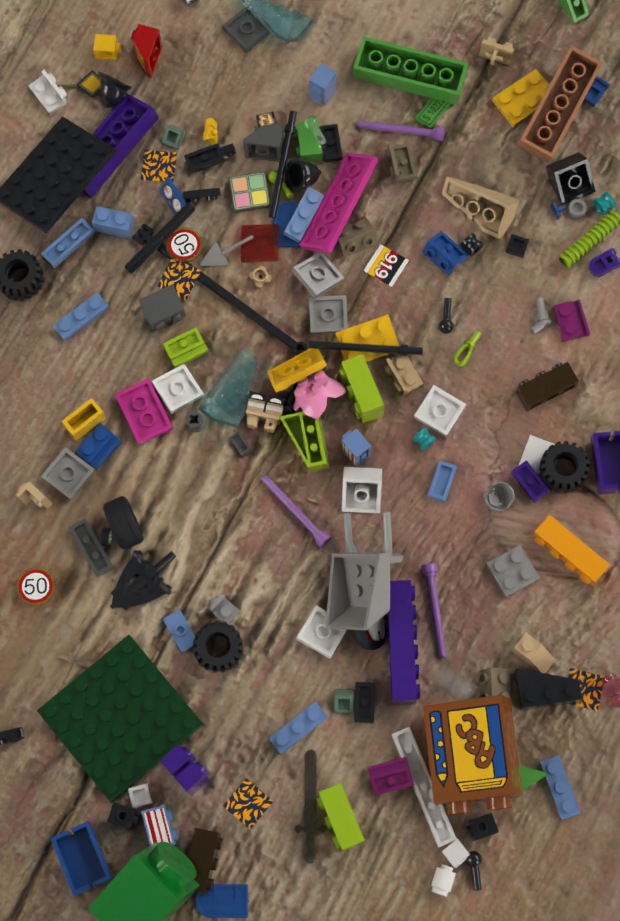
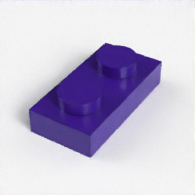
M527 460L511 471L512 476L534 503L550 492V489Z

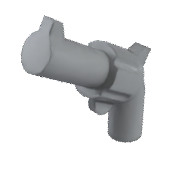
M545 297L536 299L538 312L534 320L538 323L531 328L535 334L543 329L546 324L551 323V320L548 318V312L545 311Z

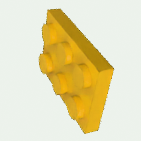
M535 69L494 96L492 102L514 128L533 115L549 84L538 70Z
M389 314L335 333L338 343L399 346ZM341 350L344 361L363 354L366 362L390 354Z
M310 348L267 371L277 393L288 389L290 385L305 380L312 373L320 372L327 364L319 349Z

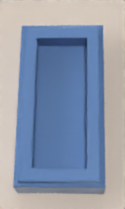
M439 460L427 497L445 503L457 470L456 465Z

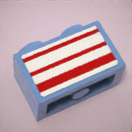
M357 428L353 432L350 430L343 435L342 451L358 467L371 456L372 446Z
M161 805L141 811L149 844L167 842L176 846V840H179L176 828L172 829L170 822L174 820L171 808L167 809L166 805Z

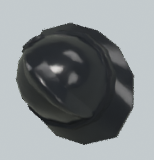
M98 71L101 83L100 101L105 107L111 108L122 101L124 95L132 87Z
M291 159L285 169V183L292 193H297L315 184L322 171L313 163Z

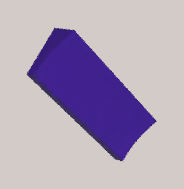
M126 94L123 100L117 104L92 134L114 147L116 153L83 190V193L89 198L96 194L158 120L159 117L153 107Z

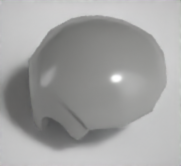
M502 481L495 482L487 487L483 496L485 505L495 512L505 511L515 499L513 488Z

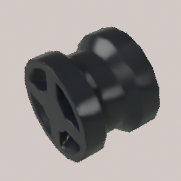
M474 233L467 236L460 245L468 251L471 257L477 254L484 246L482 241L476 239L477 236Z

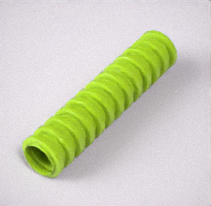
M610 211L609 214H606L605 218L601 219V222L598 221L592 229L585 232L584 236L577 239L575 243L571 244V247H568L567 250L563 251V254L558 256L560 263L564 267L570 268L571 264H575L576 261L580 260V257L588 253V250H591L593 246L601 242L605 235H609L614 228L620 225V215L615 211Z

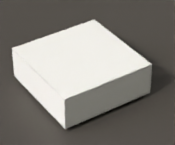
M148 783L128 788L132 808L152 804Z
M456 839L442 851L454 868H457L470 856L459 839Z

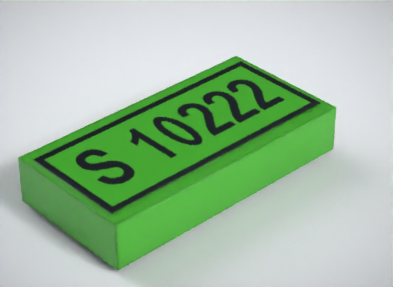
M432 98L417 115L416 120L428 129H431L452 103Z

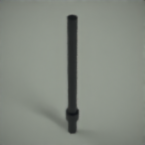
M290 111L288 123L285 124V138L268 215L269 218L273 219L276 218L292 135L295 134L296 111Z
M309 341V348L394 353L399 354V356L423 354V348L408 347V345L402 344L400 346Z

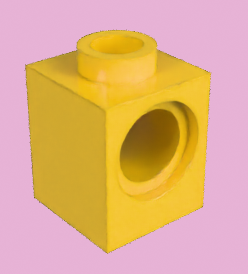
M95 34L93 47L95 58L117 60V55L121 53V43L118 42L117 35Z

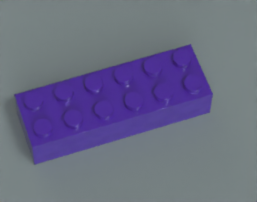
M411 580L390 581V611L387 613L392 705L416 704L417 699H420V684H416V679H419V664H415V660L418 659V644L414 645V640H417V625H413V620H416V605H412V601H415V586H411Z

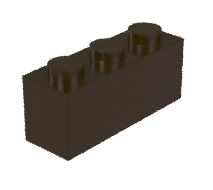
M568 362L564 364L558 363L552 367V370L548 372L542 371L530 381L526 379L520 382L516 394L526 411H529L577 387L579 380Z
M199 828L194 830L188 857L196 869L194 880L200 885L194 892L208 895V891L213 889L214 879H212L213 870H217L219 859L216 858L218 850L221 851L223 845V838H221L220 833Z

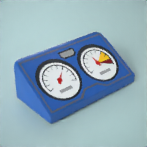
M168 177L162 185L160 193L173 214L176 215L187 203L171 178Z

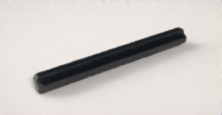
M187 203L125 265V269L131 274L134 273L195 211V208L190 203Z

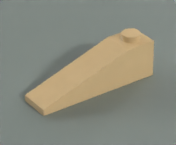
M449 176L446 177L442 195L455 207L464 211L467 217L475 221L483 232L498 239L502 238L515 218L519 205V200L506 194Z

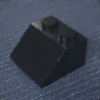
M580 152L546 166L550 184L561 205L596 192L588 158Z

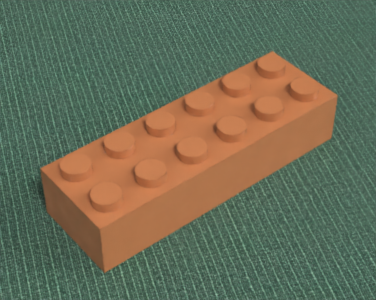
M571 45L516 146L549 163L603 62Z

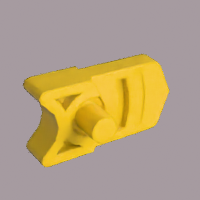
M213 118L205 119L203 141L209 140L211 145L217 144V122Z

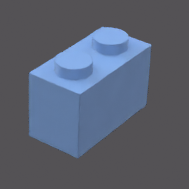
M321 63L309 79L310 97L314 102L326 105L337 89L336 71Z
M99 206L96 207L92 220L95 232L128 239L131 238L135 224L133 214Z

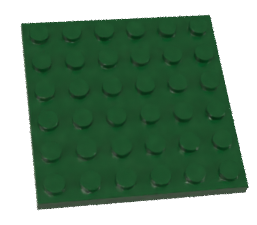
M127 635L37 710L110 803L114 802L128 788L159 764L160 760L178 744L180 746L204 726L130 635Z

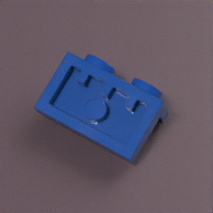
M442 231L428 240L422 251L425 256L447 275H451L455 267L466 260L469 255Z

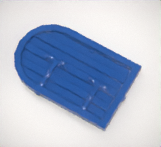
M286 201L278 206L276 218H274L272 246L301 248L300 242L298 243L283 234L298 206L296 202Z
M214 884L212 891H208V895L196 894V908L205 917L214 919L248 918V884Z

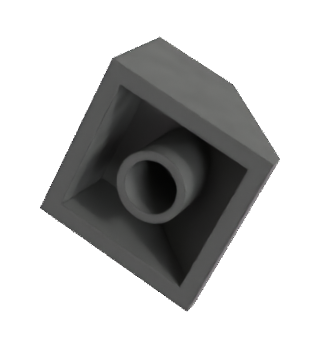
M264 124L244 138L245 158L280 162L284 143L283 126Z
M173 284L139 299L142 312L152 331L162 330L167 324L177 323L186 316Z

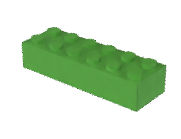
M363 36L353 67V78L458 105L469 63Z

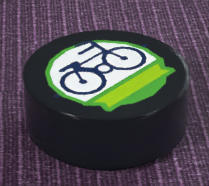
M104 527L101 531L100 542L103 547H110L113 532L111 528Z

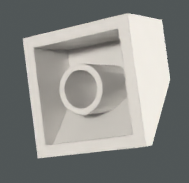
M344 467L342 512L380 513L382 469Z

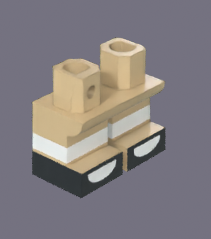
M250 391L246 409L247 427L257 429L258 422L263 421L265 422L264 431L274 433L277 425L281 423L280 416H282L286 403L285 398L268 395L267 399L266 394Z

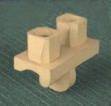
M488 37L487 40L483 39L479 53L480 57L490 59V65L494 66L495 61L510 65L514 52L513 44L506 42L501 45L496 43V39Z

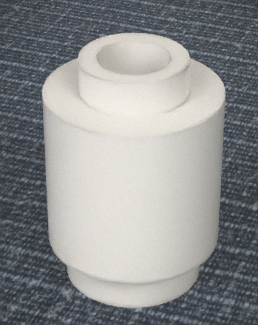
M443 864L441 868L436 867L431 884L433 887L431 892L447 897L448 892H451L456 873L452 872V867Z

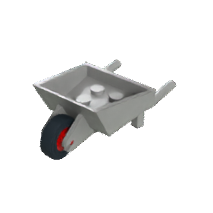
M382 512L384 543L381 553L356 551L352 538L351 513H343L346 552L331 554L326 628L355 630V638L358 645L366 650H376L386 640L387 628L384 622V615L390 611V563H399L403 559L401 554H392L390 512Z

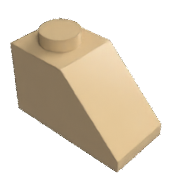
M528 633L523 635L512 650L513 653L540 673H546L555 661V658L545 647Z

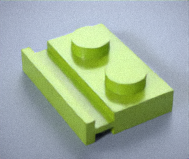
M197 327L163 343L175 368L209 352Z

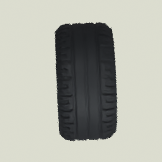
M120 496L106 502L103 506L104 513L120 548L125 550L142 543L144 537L127 498Z

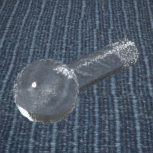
M314 115L308 116L305 119L306 128L313 131L321 145L325 144L326 139L318 127V118Z

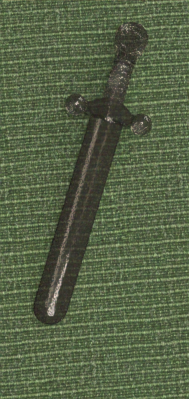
M308 750L305 753L304 826L296 825L294 827L295 832L303 831L306 833L304 860L308 864H313L316 861L314 833L317 831L324 833L326 831L325 825L316 826L317 754L314 750Z

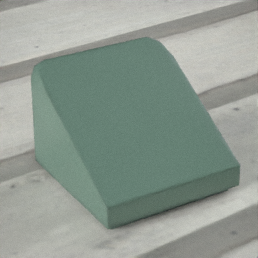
M169 124L166 126L161 142L178 149L187 131Z
M354 689L334 690V713H354Z

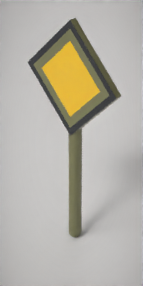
M92 70L78 84L57 85V87L61 86L63 89L80 88L93 99L100 92V76Z

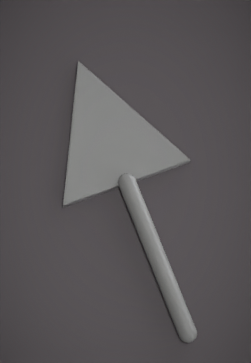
M251 235L221 251L218 243L215 241L199 266L229 265L224 254L253 239L254 236Z

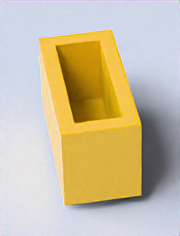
M91 398L63 419L62 423L71 436L78 441L105 420L106 416Z

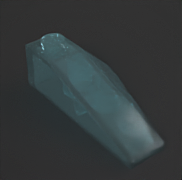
M241 0L269 32L279 38V41L284 44L298 41L313 23L312 18L296 10L293 12L286 11L281 4H269V0Z
M243 347L200 405L199 410L212 421L238 427L246 414V404L258 359Z

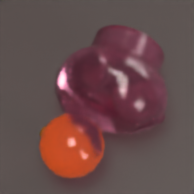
M611 673L601 680L604 685L603 694L611 697L609 705L620 708V694H618L620 693V677H617L615 673Z

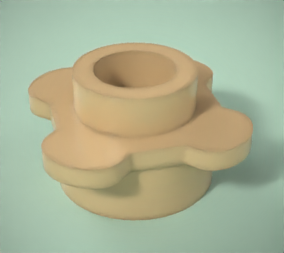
M263 266L255 269L249 275L258 288H261L264 283L270 282L272 279Z

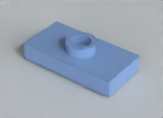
M179 609L163 618L181 652L184 653L193 648L195 635L181 610Z

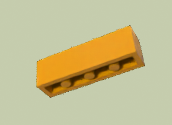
M550 514L533 534L534 540L538 545L547 547L550 550L549 553L554 558H560L565 562V567L571 572H577L580 575L579 578L587 585L590 583L593 586L610 566L608 562Z

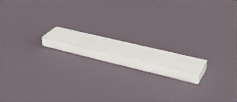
M408 727L391 734L400 757H407L414 782L413 789L437 847L439 848L455 841L457 838L443 805L434 804L431 776L411 728Z

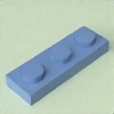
M308 187L283 234L299 243L324 195Z
M81 218L45 249L41 255L55 269L95 233V230Z
M97 292L53 324V327L62 339L66 341L107 311L109 306Z
M315 701L272 735L269 740L282 755L325 721L328 716Z
M559 755L541 761L540 766L547 775L545 779L560 819L563 820L580 814L581 812Z

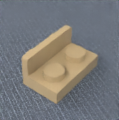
M398 355L391 360L390 358L385 359L386 366H384L387 375L392 376L394 379L393 385L397 392L401 391L402 395L405 396L423 386V382L408 356Z
M29 481L23 483L17 490L16 496L25 505L32 500L40 508L45 506L49 509L53 504Z

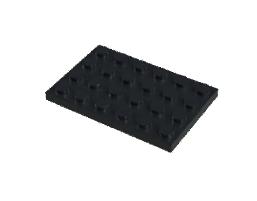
M62 116L0 187V204L44 233H47L114 156L116 150Z

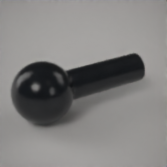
M444 298L443 320L439 323V330L444 334L452 332L454 324L450 320L452 298Z
M294 383L286 400L282 416L293 414L294 391L298 386L297 383Z
M471 851L466 862L471 867L474 891L482 890L479 870L482 856L477 851Z

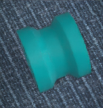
M604 192L600 198L593 200L595 209L601 215H605L609 209L616 207L615 200L608 192Z
M423 428L412 439L414 443L420 446L422 452L427 450L436 440L434 436L428 433L427 428Z

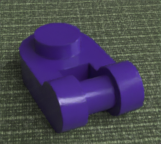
M611 248L591 260L589 271L593 276L601 277L620 267V258L616 256L617 252L615 249ZM606 259H610L612 263L609 264Z

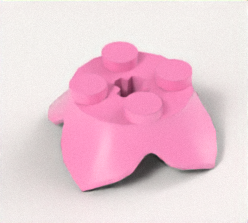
M324 371L317 372L306 377L305 380L297 382L298 386L294 391L295 402L293 409L298 411L302 408L307 416L318 419L326 409L327 398L340 397L346 393V390L340 382L328 377Z

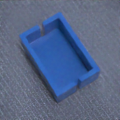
M89 821L72 828V833L65 831L50 838L73 896H78L94 889L93 885L98 887L114 879L93 825Z

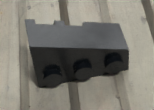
M518 668L514 670L520 711L578 703L582 700L578 679Z

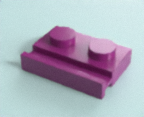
M580 299L553 306L563 342L590 335Z
M407 757L367 767L375 796L414 786Z

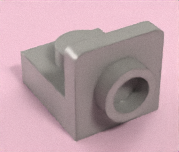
M223 594L219 597L215 596L209 603L211 605L209 607L210 612L222 622H227L228 625L240 613V610L228 601Z

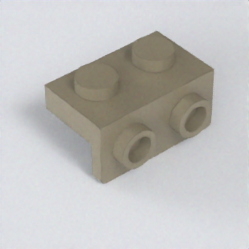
M392 142L388 143V149L385 150L387 161L390 160L391 162L389 172L390 176L394 177L395 183L417 179L410 143L393 146Z
M367 218L345 226L337 240L344 257L378 243L375 230Z
M487 668L480 670L479 698L503 695L511 699V669Z

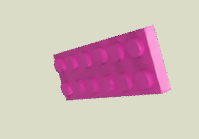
M346 153L299 244L302 249L331 254L378 162L375 156Z

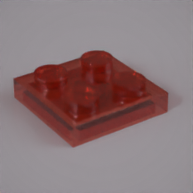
M278 224L241 225V241L251 235L254 236L253 239L241 245L242 263L278 261Z

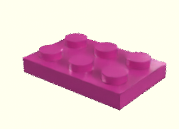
M149 378L115 394L139 445L173 430V426Z

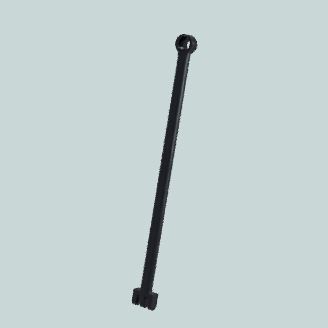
M145 223L141 227L146 232L141 229L137 231L142 237L140 238L136 234L132 237L142 246L154 237L152 236L154 230ZM162 244L157 249V251L170 260L174 257L165 244ZM178 259V260H180V261H182V262H184V263H186V264H189V265L193 266L191 263H189V262L186 261L185 259ZM200 272L197 278L198 281L291 348L295 356L308 350L304 342L295 341L210 277ZM302 346L304 351H298L297 347Z

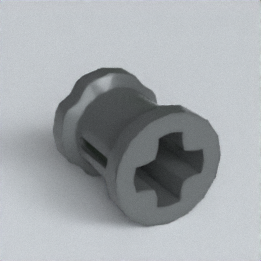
M197 411L187 414L185 420L188 429L191 432H200L204 427L202 415ZM192 420H194V421H197V420H198V423H197V424H196V423H192L191 421H192Z

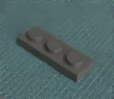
M86 519L69 527L70 532L97 578L114 569Z

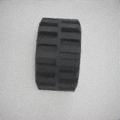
M18 249L17 252L10 250L8 255L4 253V258H0V290L2 293L16 301L17 298L20 301H24L25 297L30 299L33 293L35 295L38 294L37 289H41V282H44V273L36 257L33 254L30 255L26 250L23 253L22 249ZM21 268L29 270L24 280L19 282L9 280L15 270Z
M560 441L556 442L555 445L552 444L544 452L540 461V478L544 479L543 482L549 485L548 488L550 490L554 488L557 493H560V491H564V493H568L569 490L575 491L577 487L583 484L589 473L590 461L587 460L588 455L586 452H582L583 448L581 446L579 448L575 447L576 443L574 442L572 445L568 444L569 441H564L563 444ZM557 459L569 460L575 467V473L570 476L558 474L553 466L554 461Z
M219 621L206 623L207 625L202 626L199 632L195 634V639L193 640V652L198 664L203 666L205 670H211L214 673L218 671L222 673L227 669H232L239 662V658L242 655L243 646L238 630H235L233 625H228L225 621L223 623ZM214 636L226 638L230 645L229 652L220 658L210 656L206 650V644L210 638Z

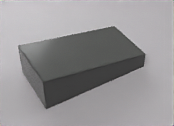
M239 431L229 437V440L242 458L253 452Z

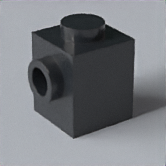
M113 802L107 822L132 830L133 826L137 827L140 819V815H138L139 810Z
M492 813L469 820V825L466 826L469 838L473 837L474 841L499 833Z

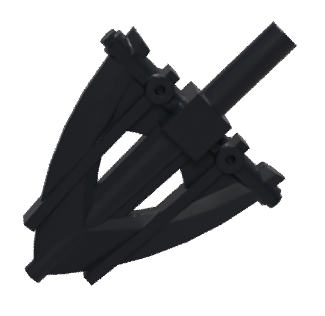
M134 550L132 552V559L122 571L115 589L111 592L113 599L110 607L112 609L123 608L126 611L132 606L148 603L164 594L170 595L172 587L163 582L164 578L159 577V571L169 564L176 555L171 551L153 566L152 564L149 565V561L143 558L140 550ZM139 574L140 576L129 585L130 579L134 575ZM148 584L147 590H145L143 593L136 594L138 591H140L143 587H145Z

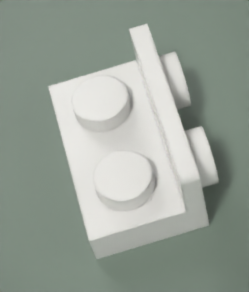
M43 70L41 71L43 75L28 86L47 112L52 115L68 103L65 97L67 93L61 86L57 87L55 84L57 81L51 73L47 74Z

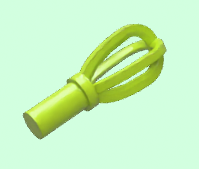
M475 331L469 341L462 345L455 353L453 361L456 365H466L471 356L472 349L482 335L479 331ZM469 347L467 355L459 362L457 358Z

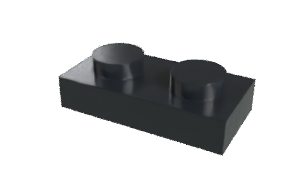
M338 124L319 126L324 162L343 160Z
M220 187L183 191L184 200H188V203L199 202V198H206L207 201L218 200L217 196H221Z
M355 682L354 723L374 724L375 683Z

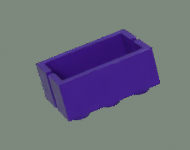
M614 431L611 440H609L611 432L593 433L590 439L598 495L614 494L617 489L620 493V431Z
M178 744L160 762L171 775H174L184 790L193 796L210 781L207 777L209 772L199 761L197 763L194 762L196 758L186 746L181 748Z

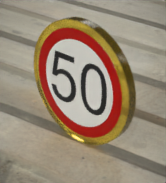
M188 227L178 228L166 240L168 255L173 260L181 263L195 260L203 249V241L200 234Z
M40 567L25 570L19 576L16 584L19 598L31 606H40L47 603L54 595L56 588L55 580L51 573Z

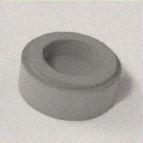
M575 199L570 202L568 213L572 218L579 219L586 214L587 205L583 200Z

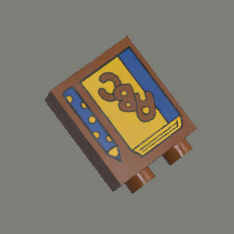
M503 695L423 706L434 804L447 805L448 815L472 813L471 802L485 800L487 801L488 810L512 808L511 797L523 796L511 699Z

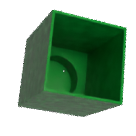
M155 842L134 855L88 909L100 921H168L200 886L194 880L196 869L190 859L174 845L167 842Z

